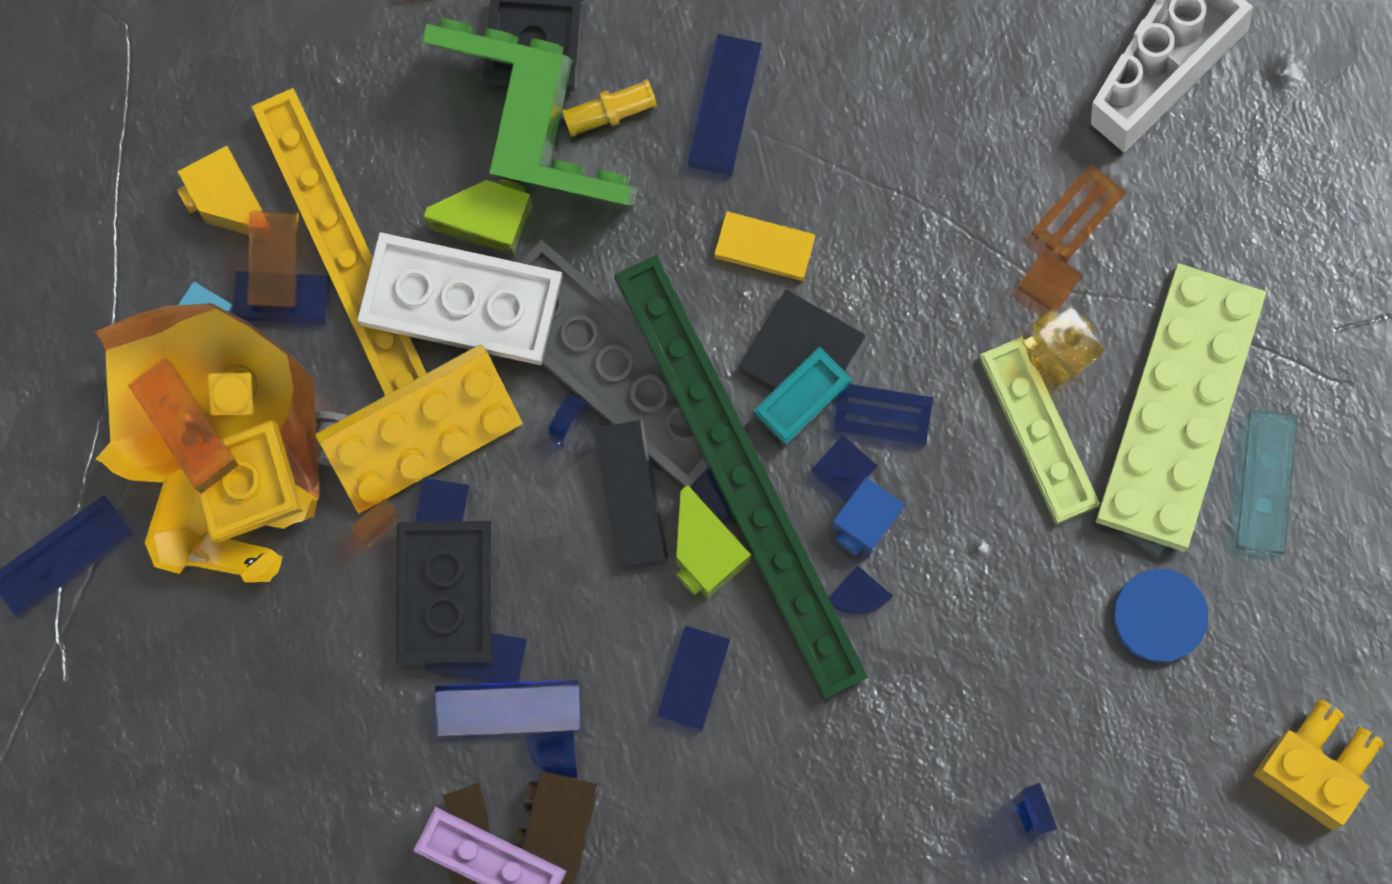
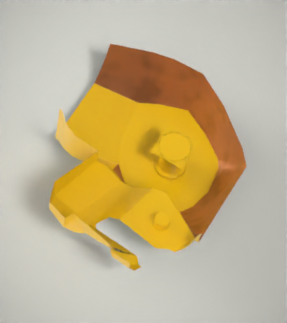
M213 303L165 306L139 313L93 332L98 335L106 351L110 443L96 460L102 462L112 473L131 481L163 482L145 540L154 567L180 574L186 566H195L241 575L244 582H270L279 572L283 556L278 555L272 549L232 539L219 543L210 540L186 452L270 420L276 422L280 430L303 511L267 524V526L284 529L293 523L303 522L314 517L317 500L320 495L317 438L315 436L314 379L298 360L280 344L247 321Z

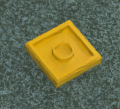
M270 420L186 452L212 542L219 543L303 511L280 430L276 422Z

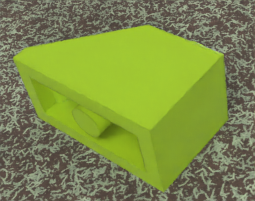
M500 179L499 183L484 180L427 207L424 219L427 229L514 257L532 209L530 194L525 193V188L516 182L506 179Z
M687 485L680 491L676 558L677 566L681 570L676 573V576L693 595L701 591L709 599L750 563L751 554Z

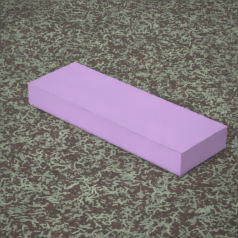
M435 807L414 849L415 853L479 884H561L567 873L566 870Z

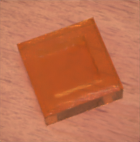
M1045 249L1021 281L1018 289L1056 315L1081 281L1083 274Z
M383 499L352 525L351 531L365 549H368L402 519L389 500Z

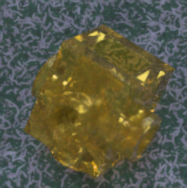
M1073 307L1058 315L1053 309L1046 312L1030 325L1035 333L1022 342L1028 350L1027 355L1031 364L1039 372L1045 373L1055 387L1073 378L1106 352L1095 338L1094 329L1089 320L1082 314L1077 313Z

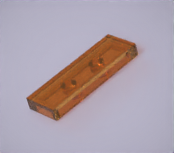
M166 357L128 385L185 475L198 492L202 494L239 466L172 362Z

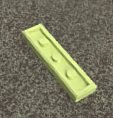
M1023 336L980 354V362L1055 525L1098 508L1100 502Z

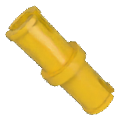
M646 79L639 84L610 94L608 90L600 92L599 98L567 110L564 109L562 113L571 138L580 133L610 123L611 127L620 124L619 119L658 106L650 83Z

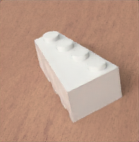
M1156 0L1146 18L1142 19L1132 41L1124 54H1121L1092 103L1091 125L1125 153L1249 30L1253 6L1246 0Z

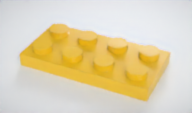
M480 344L316 433L315 436L355 509L360 514L522 425L523 422L487 351Z

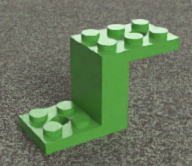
M440 18L439 26L426 24L423 43L436 48L513 65L489 174L634 206L638 187L628 185L629 176L598 169L596 178L583 175L584 166L555 159L552 160L551 168L549 167L573 59L562 54L564 47L556 43L533 38L531 39L530 47L517 44L519 37L513 36L514 34L486 28L484 36L473 34V26L445 18Z

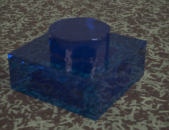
M842 435L812 468L811 473L847 503L865 477L870 478L877 470L878 465Z

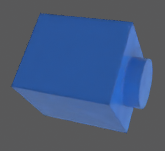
M865 477L832 523L831 530L837 534L834 540L843 549L855 556L861 551L870 557L902 514L905 504L868 477Z

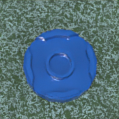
M1154 568L1135 575L1122 587L1114 604L1113 625L1119 641L1132 655L1155 663H1170L1186 657L1201 643L1208 627V606L1202 591L1189 577L1172 569Z

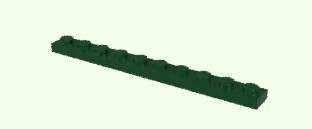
M656 254L616 273L614 279L823 699H827L869 678L658 255Z

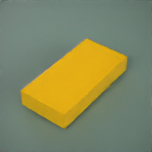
M726 211L714 258L803 282L816 235Z

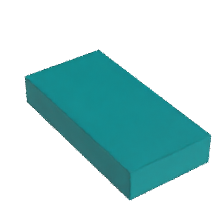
M819 347L753 410V415L786 447L852 383L853 379Z

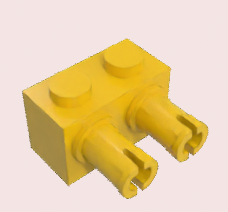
M1318 699L1297 733L1289 730L1278 737L1253 776L1330 830H1335L1344 826L1370 787L1361 776L1379 749H1382L1384 742L1379 737L1374 736L1364 747L1372 732L1363 727H1358L1337 761L1330 759L1324 755L1321 748L1338 723L1342 721L1344 714L1337 708H1334L1324 720V716L1331 707V704L1325 700Z

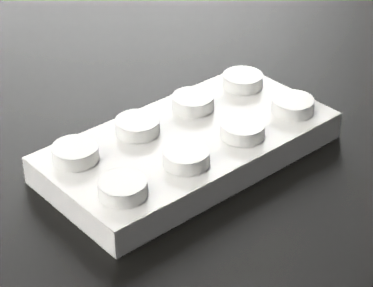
M380 232L357 321L360 326L469 350L482 344L488 354L542 365L563 275L559 271Z

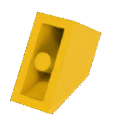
M227 146L177 171L184 183V186L177 189L190 214L198 210L206 224L268 241L275 237L270 223Z

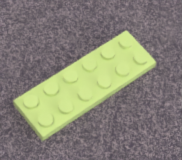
M1180 263L1177 264L1098 511L1096 523L1183 552L1188 549L1266 291Z

